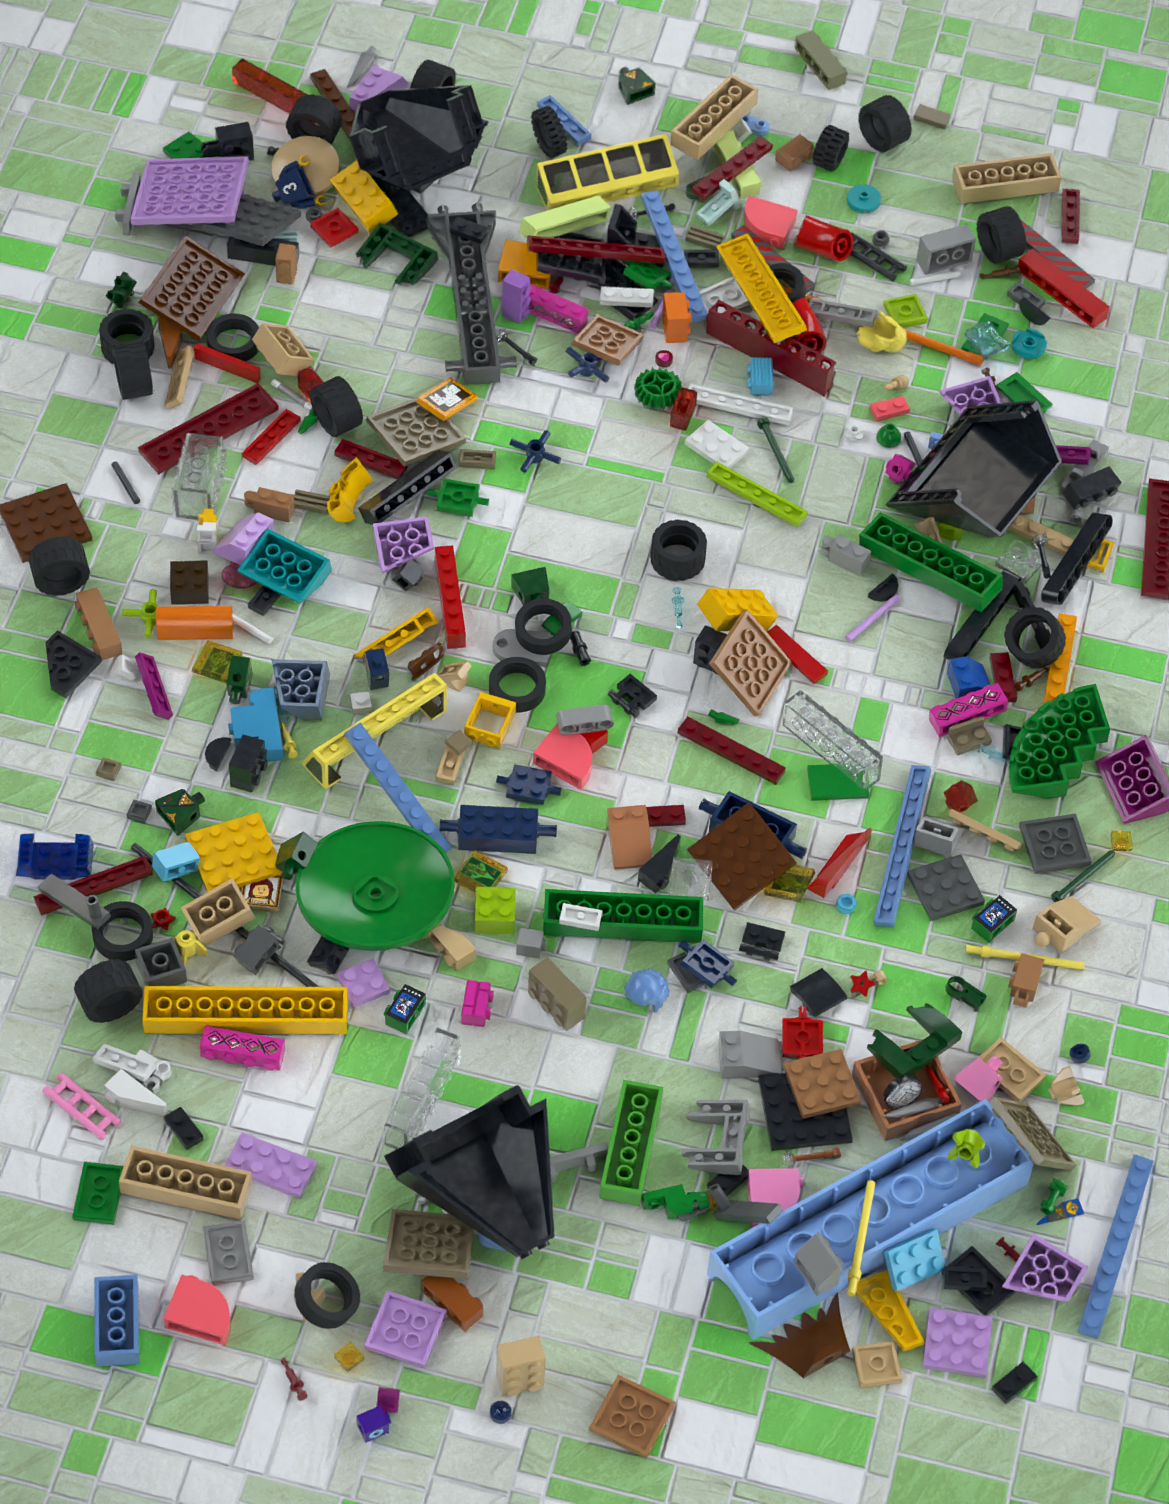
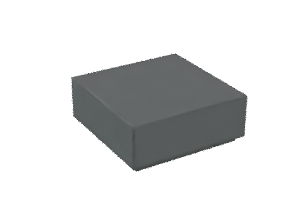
M133 800L126 814L127 819L145 824L152 810V805Z

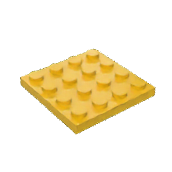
M259 812L185 834L186 842L191 844L200 857L197 867L207 892L232 878L238 888H242V886L275 877L282 873L275 866L277 853Z

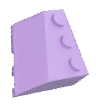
M373 65L351 94L350 108L356 114L359 102L387 90L410 89L411 85L403 76Z
M991 376L939 390V393L960 415L967 406L1001 403Z
M428 516L373 524V538L378 564L382 573L407 562L410 558L414 559L434 550Z
M1033 1234L1002 1288L1068 1303L1088 1266Z

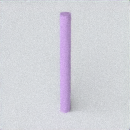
M671 275L669 282L675 285L674 279ZM666 288L664 293H671L673 288L671 290ZM663 296L651 321L650 326L652 328H657L662 316Z
M895 594L845 636L846 640L851 642L900 600V597Z

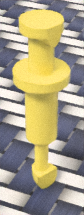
M280 722L279 727L283 730L282 737L285 742L283 748L288 751L289 758H296L298 755L297 751L294 750L296 743L291 739L289 732L286 731L285 724Z

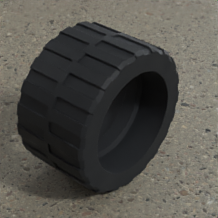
M427 59L416 70L410 89L455 86V70Z
M307 94L296 100L285 126L291 139L313 136L321 138L332 145L343 119L338 107L329 99L315 94Z
M884 95L860 109L858 114L859 128L866 142L876 151L887 152L907 141L911 136L912 127L909 114L897 98L891 95Z
M1012 207L998 208L983 213L978 217L977 236L979 244L990 262L997 264L1024 254L1027 243L1025 229L1018 213Z
M135 309L116 310L104 317L100 323L101 351L104 358L111 364H114L113 347L143 342L148 360L152 356L155 348L153 325L146 314ZM124 334L139 336L138 339L130 342L115 340L116 337Z
M136 342L114 346L113 360L122 399L126 400L152 395V376L144 343Z
M336 376L311 388L310 401L314 413L321 426L329 435L337 437L362 424L363 412L354 390L344 378Z
M676 519L662 523L655 529L652 535L650 562L653 565V569L660 576L673 581H684L694 578L704 568L707 549L705 533L696 524L687 520ZM671 545H683L690 548L693 552L688 555L677 556L668 553L664 548Z
M52 537L37 544L30 552L28 559L34 584L42 593L53 596L66 595L80 589L90 577L84 548L74 538Z
M1032 606L1017 611L1009 619L1005 627L1004 637L1008 650L1019 662L1031 668H1043L1044 666L1051 665L1059 659L1066 645V634L1064 633L1063 626L1051 612L1041 607ZM1037 622L1049 625L1051 637L1043 649L1033 653H1028L1021 649L1019 643L1020 636L1026 627Z
M120 959L102 961L91 966V968L84 971L78 977L74 984L75 994L86 1017L96 1023L111 1022L127 1015L139 1004L143 996V991L129 963Z

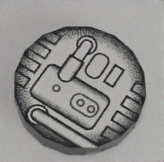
M904 1075L905 1078H896L886 1087L883 1095L885 1097L884 1102L889 1108L897 1110L912 1104L918 1099L923 1087L916 1076Z

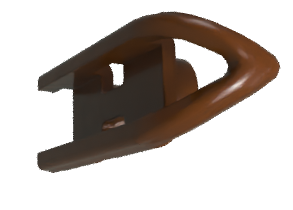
M440 642L428 650H424L419 658L409 662L407 668L412 673L413 677L411 679L413 681L442 659L444 649ZM439 649V656L435 658L433 652ZM425 663L426 667L421 669V665Z

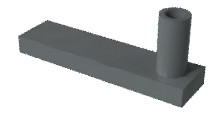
M50 874L38 886L41 893L97 930L111 917L110 912L99 905L97 896L90 895L86 897L53 874Z
M714 1184L708 1189L719 1207L713 1213L717 1220L771 1224L783 1211L778 1203L729 1200L719 1184Z

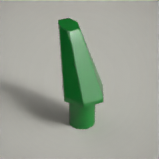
M313 409L309 411L308 416L304 417L297 431L299 434L305 433L318 421Z
M712 709L708 714L709 717L715 719L716 723L737 724L740 720L723 712L718 713Z

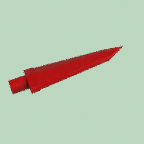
M925 1065L924 1069L938 1097L944 1104L948 1103L950 1098L946 1090L938 1081L929 1065Z

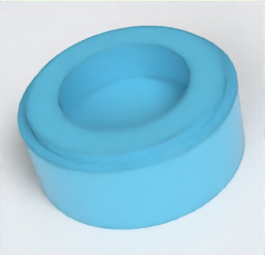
M850 894L840 895L836 903L838 911L843 914L854 912L856 899Z

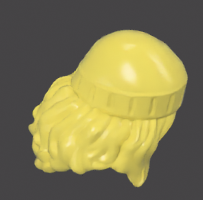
M882 311L879 313L880 317L876 318L873 327L859 326V331H857L858 342L872 352H879L881 350L891 353L898 352L904 347L907 340L906 330L898 325L892 317L886 316Z

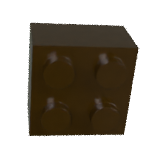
M208 560L170 561L171 605L209 604Z

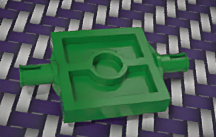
M621 261V263L628 266L624 269L623 275L643 285L646 289L664 286L671 290L674 286L673 283L668 281L671 273L651 262Z
M444 478L439 490L429 488L427 491V496L438 497L436 511L472 517L477 504L486 506L489 504V498L479 497L480 484Z

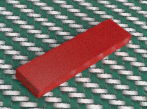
M197 343L195 345L194 355L196 360L255 383H259L261 380L260 367Z
M285 409L242 452V457L257 465L301 421V417Z
M778 625L767 631L770 637L792 661V665L813 684L828 675V670Z

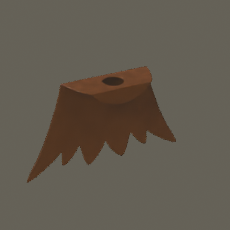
M838 1293L832 1299L827 1315L822 1308L819 1309L818 1321L804 1312L801 1319L802 1329L784 1323L783 1326L787 1339L779 1335H772L776 1343L749 1342L751 1345L783 1362L802 1378L809 1376L851 1352L841 1320Z

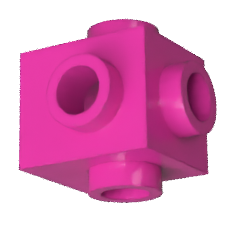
M895 454L893 459L888 461L885 473L895 483L905 482L913 472L912 469L916 463L901 454Z

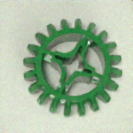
M652 367L651 371L646 369L644 373L641 372L639 377H637L634 384L635 397H637L638 402H642L643 407L648 405L649 409L654 407L656 411L658 408L664 410L668 407L671 409V406L676 405L677 401L681 398L682 383L678 375H674L673 371L668 372L667 368L661 370L660 367L658 369Z

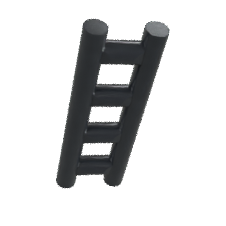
M851 232L853 247L860 244L865 249L862 252H858L852 248L850 255L892 282L897 278L894 273L898 269L902 272L906 271V265L854 232ZM872 252L879 257L872 261L866 256ZM884 261L892 265L888 270L880 266Z

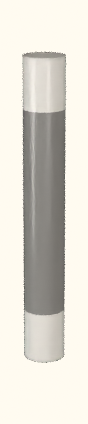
M272 380V386L308 411L313 409L310 402L278 380Z

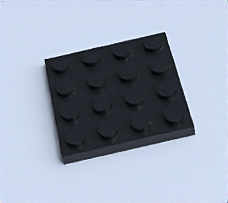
M573 232L553 237L604 242V239ZM544 252L536 253V271L544 274L558 275L559 277L573 278L578 281L583 280L593 284H605V259Z
M786 1073L761 1075L758 1077L771 1151L852 1143L853 1137L847 1108L802 1119Z

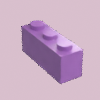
M512 269L503 279L502 316L521 324L530 314V277Z

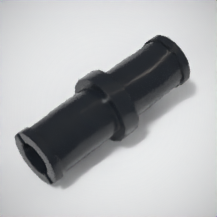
M572 631L570 641L573 645V653L577 655L581 666H587L591 662L587 652V645L583 642L579 631Z

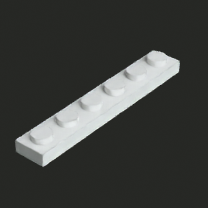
M693 384L689 385L685 397L686 402L758 419L768 418L771 422L788 426L794 409Z

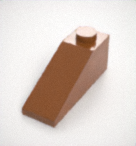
M158 317L160 337L169 369L172 368L182 343L183 331L163 318Z

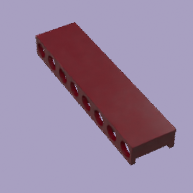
M718 300L711 309L709 308L706 334L751 358H772L774 370L824 397L833 386L832 377L836 361L790 337L784 339V344H781L780 341L774 343L770 336H767L763 331L766 329L760 321L721 300ZM718 307H723L726 311L718 313ZM734 315H738L740 320L737 321ZM749 322L753 323L755 328H752ZM793 346L798 347L800 351L796 352ZM807 354H812L815 357V359L811 360L810 356ZM823 362H827L830 367L826 368Z

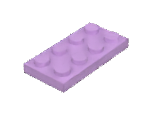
M241 1133L224 1166L252 1172L253 1181L300 1199L317 1167V1161Z

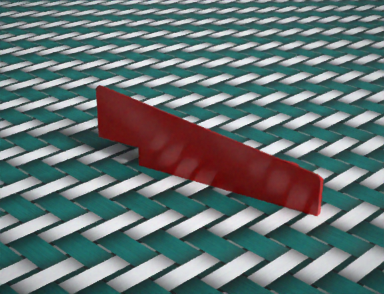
M869 828L865 832L846 835L821 869L817 878L807 889L825 898L831 888L834 889L869 840L872 829Z

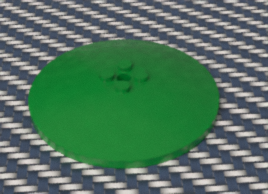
M385 821L356 823L328 834L318 841L307 867L303 870L299 868L296 877L298 906L308 924L317 933L333 943L365 951H381L402 947L430 933L447 914L452 904L455 889L454 872L451 862L438 843L415 828ZM373 893L381 894L379 897L371 896Z

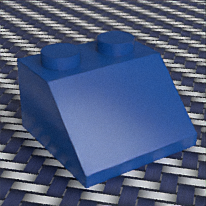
M968 656L949 659L947 675L955 698L958 699L970 692H976L990 685L983 664Z

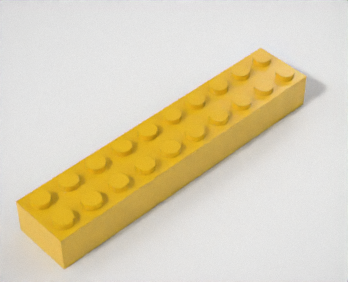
M144 986L143 1030L144 1033L203 1034L205 1026L251 1034H347L348 987Z

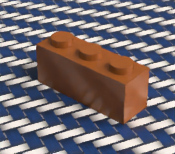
M426 1276L421 1280V1291L438 1307L446 1309V1315L464 1332L483 1317L482 1302L477 1297H472L466 1286L462 1283L459 1284L454 1278Z

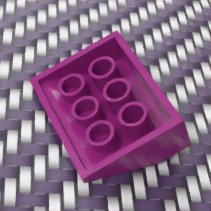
M1146 735L1095 761L1124 824L1161 815L1169 811V777L1153 744Z

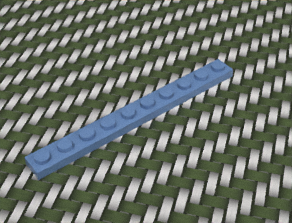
M658 190L641 193V200L659 245L664 249L666 262L678 292H685L686 299H689L688 312H691V322L707 320V310Z
M911 765L873 921L875 926L894 927L915 841V831L919 824L931 774L930 766Z
M1135 1154L1133 1156L1078 1333L1095 1339L1099 1338L1152 1169L1153 1160Z

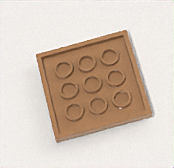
M744 610L709 664L755 717L759 716L792 664V661L748 610Z

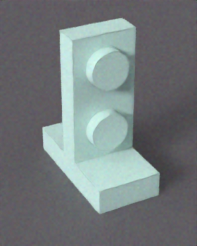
M725 179L719 183L721 191L696 213L708 226L730 207L735 210L741 207L736 189Z

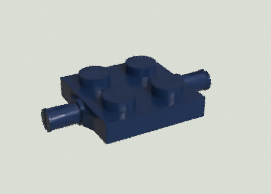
M514 764L513 771L509 777L497 775L496 783L507 785L506 798L544 805L545 798L549 793L561 795L562 787L551 786L552 771Z
M704 939L693 947L684 940L681 941L678 947L688 954L682 960L680 966L711 989L722 980L732 987L736 984L737 979L728 974L735 964L734 961Z

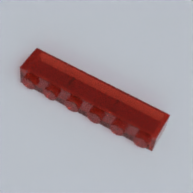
M243 58L232 67L233 83L289 114L296 100L301 96L307 95Z

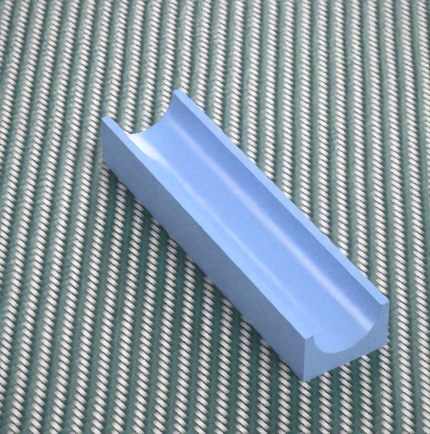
M987 1099L782 1211L771 1224L761 1223L710 1251L707 1276L711 1281L716 1278L721 1279L733 1292L744 1312L749 1335L753 1340L848 1287V1272L852 1268L867 1181H874L876 1184L860 1266V1279L886 1266L883 1250L930 1229H937L939 1236L1028 1185L1034 1163L1029 1159L1030 1155L1018 1145L1016 1141L1018 1139L1014 1134L1007 1131L1004 1121L993 1113V1107ZM972 1129L978 1132L986 1143L984 1149L979 1150L980 1164L977 1169L973 1168L969 1160H964L959 1156L958 1158L948 1160V1153L956 1145V1142L953 1140L954 1133ZM820 1232L822 1237L827 1238L833 1253L840 1257L842 1268L838 1285L816 1296L794 1264L795 1253L813 1235Z

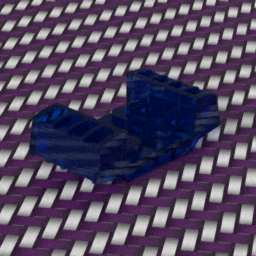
M34 833L20 834L16 876L30 877L36 880H45L50 874H53L60 880L88 877L92 872L94 843L90 835L76 834L75 843L35 842Z

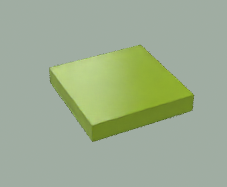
M917 294L883 301V306L888 316L892 317L902 328L925 324L928 321Z

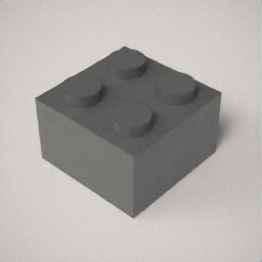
M174 938L135 949L136 963L145 986H177L187 982L186 968Z

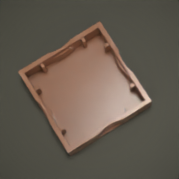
M922 1040L901 1046L900 1048L907 1052ZM874 1055L854 1062L852 1075L884 1141L907 1134L914 1128L948 1116L951 1113H960L962 1103L950 1080L944 1074L938 1057L929 1062L928 1065L946 1090L950 1101L946 1104L943 1103V1105L939 1104L937 1109L901 1117H884V1115L896 1110L886 1105L883 1095L886 1087L896 1078ZM922 1067L913 1074L920 1080L923 1087L920 1096L913 1103L924 1098L934 1099L938 1097L924 1067Z

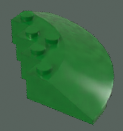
M1096 684L1081 686L1073 689L1072 692L1057 695V698L1044 703L1038 708L1037 712L1026 720L1015 738L1010 755L1009 781L1012 793L1047 799L1066 796L1068 780L1080 778L1082 762L1094 760L1096 744L1108 742L1110 726Z

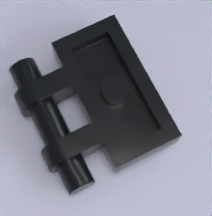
M629 674L617 684L619 692L616 693L614 690L608 692V696L612 699L613 703L619 704L624 708L625 713L631 714L635 718L640 714L636 709L638 706L645 710L657 700V695L632 674ZM627 696L631 700V702L628 703L623 698Z
M747 922L742 942L748 945L741 943L739 951L745 952L749 956L757 955L764 957L763 959L765 960L773 959L778 961L779 953L772 950L781 951L785 931Z

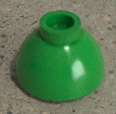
M889 423L878 430L876 439L880 445L891 448L901 442V433L894 424Z

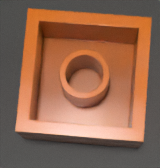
M685 292L664 293L662 321L666 343L687 342V335H690V324L688 323H691V312H688L689 299H686Z

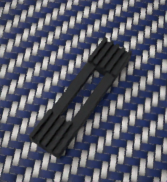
M1022 581L1015 583L1013 595L1019 607L1029 608L1034 606L1028 588H1025ZM1043 622L1033 623L1031 626L1035 632L1034 637L1040 649H1043L1048 644L1051 633L1049 629H1046Z

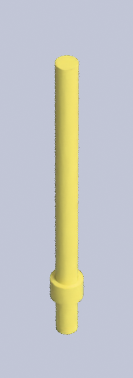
M966 945L965 949L966 953L979 954L981 957L986 958L992 956L1020 960L1021 956L1019 952L992 949L986 945H982V947ZM1027 954L1044 959L1043 964L1084 970L1085 962Z
M867 1181L852 1268L849 1269L847 1278L849 1280L847 1295L855 1296L857 1283L861 1278L860 1266L876 1184L874 1181Z

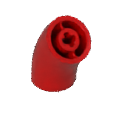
M806 215L796 236L794 246L835 261H843L852 251L853 236L847 229Z
M805 297L792 304L806 324L807 330L790 338L822 353L826 347L825 334L810 304ZM793 346L796 352L800 351L798 347Z

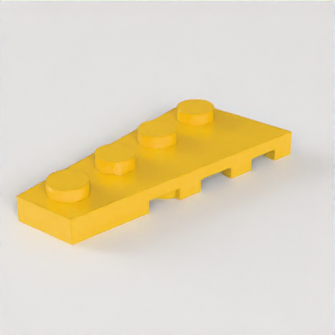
M888 1270L860 1279L857 1283L855 1294L903 1352L922 1346L924 1340L900 1291L892 1289Z

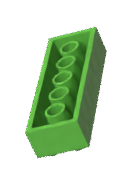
M623 1080L600 1186V1199L640 1206L664 1087Z

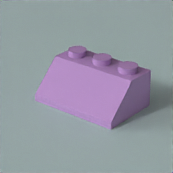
M258 512L240 519L213 549V553L241 565L268 528L273 531L274 519Z

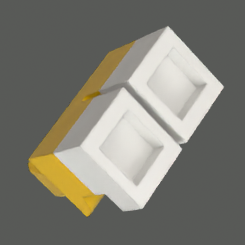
M203 509L202 514H198V553L214 554L213 549L218 544L217 514H214V509Z

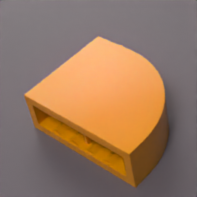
M505 240L498 269V282L503 283V279L512 269L530 277V284L539 288L549 289L551 274L536 271V253L528 251L527 243Z

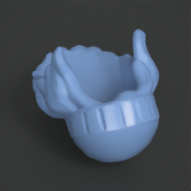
M652 968L633 972L624 986L627 999L630 998L633 1003L640 1006L653 1005L655 1013L669 997L667 980L662 976V973L654 971Z

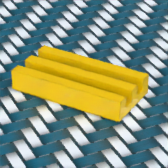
M1104 539L1096 561L1092 562V557L1086 567L1090 568L1091 566L1093 570L1100 569V572H1104L1114 542ZM1109 545L1103 563L1099 564L1105 546Z

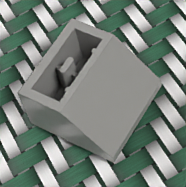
M922 817L915 831L914 846L951 857L965 828L931 817Z
M818 1232L795 1253L794 1264L816 1296L838 1285L842 1268L840 1257L833 1253L827 1238H823L820 1232Z

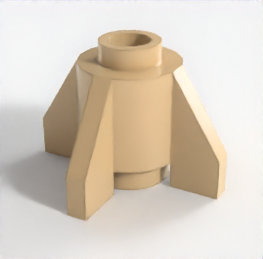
M1070 1066L1061 1069L1051 1082L1052 1088H1049L1052 1099H1057L1058 1103L1078 1106L1085 1102L1081 1093H1079L1080 1089L1075 1077H1072L1074 1075Z

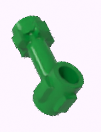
M1053 1179L1048 1188L1051 1190L1048 1199H1043L1040 1204L1042 1213L1051 1215L1052 1212H1055L1057 1206L1054 1204L1058 1196L1063 1197L1069 1187L1065 1184L1066 1182L1060 1179Z

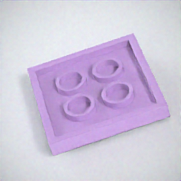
M387 1290L365 1342L364 1349L425 1369L446 1317L447 1310Z
M929 1307L922 1368L986 1378L992 1317Z

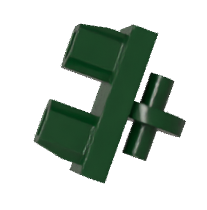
M122 272L121 276L115 278V286L107 292L106 297L118 308H122L128 297L134 296L135 291L133 288L137 281L132 279L127 272Z

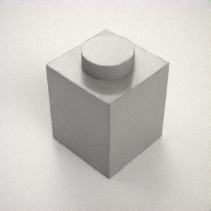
M520 928L516 955L540 959L541 951L545 952L547 940L543 939L544 931Z

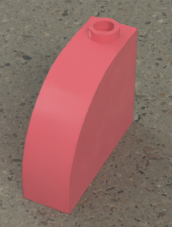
M749 195L745 203L744 225L769 246L783 250L796 223L798 210Z
M557 723L533 752V764L544 770L552 771V774L582 790L591 775L592 751L587 740L580 733L562 735L559 732Z
M181 1274L164 1316V1326L166 1329L225 1346L231 1329L228 1303L223 1294L212 1284L199 1280V1278L193 1275L186 1276Z

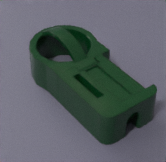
M960 976L951 977L945 987L949 996L958 1001L961 999L974 1008V1012L979 1010L987 997L986 994L966 982ZM950 983H959L963 990L958 991Z

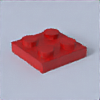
M339 208L310 222V228L330 248L359 233V228Z

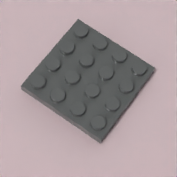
M242 194L234 222L204 223V229L264 246L299 219L301 211L293 207L279 205L276 202L272 203L262 198Z

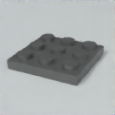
M1076 813L1020 822V831L1034 874L1091 865L1092 860Z
M961 854L907 871V876L930 921L979 907L985 903V899Z

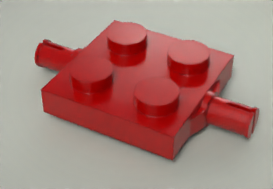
M799 1006V1017L782 1019V1057L802 1059L823 1053V1020L807 1017V1007L803 1006L802 1013V1006Z

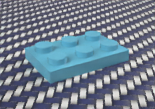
M937 1229L927 1230L883 1250L894 1291H900L937 1274L946 1266Z

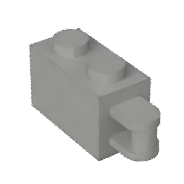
M841 535L837 539L830 536H825L822 539L821 549L829 554L828 561L858 576H861L868 567L871 556L870 550Z

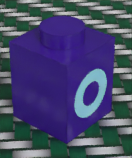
M381 1406L356 1415V1424L365 1443L389 1433L391 1419L387 1411L383 1412Z

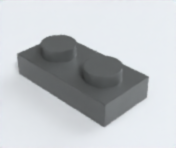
M1020 282L1016 283L1007 292V296L1020 304V300L1024 297L1039 309L1045 305V299Z

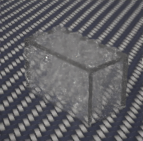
M186 433L185 442L181 449V459L178 461V472L175 474V484L171 491V498H174L172 509L175 510L177 518L198 520V514H202L203 509H214V514H217L218 504L216 502L221 498L220 486L224 485L223 472L227 471V461H225L227 450L223 446V437Z

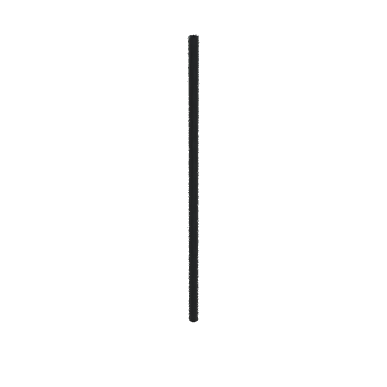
M134 843L131 846V850L140 857L145 856L148 863L152 865L153 856L137 843ZM180 877L171 879L172 882L194 899L202 896V894ZM243 926L235 930L247 939L249 931ZM276 952L270 957V959L306 987H319Z

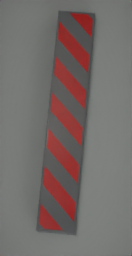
M1022 221L1026 234V246L1030 250L1035 249L1038 253H1041L1084 288L1087 289L1094 284L1095 279Z
M745 225L731 233L732 239L748 233L768 266L777 263L792 265ZM803 274L806 293L815 288V283ZM782 279L790 287L795 288L796 284L793 281Z

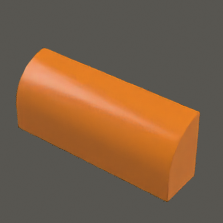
M232 606L156 607L157 640L233 639Z

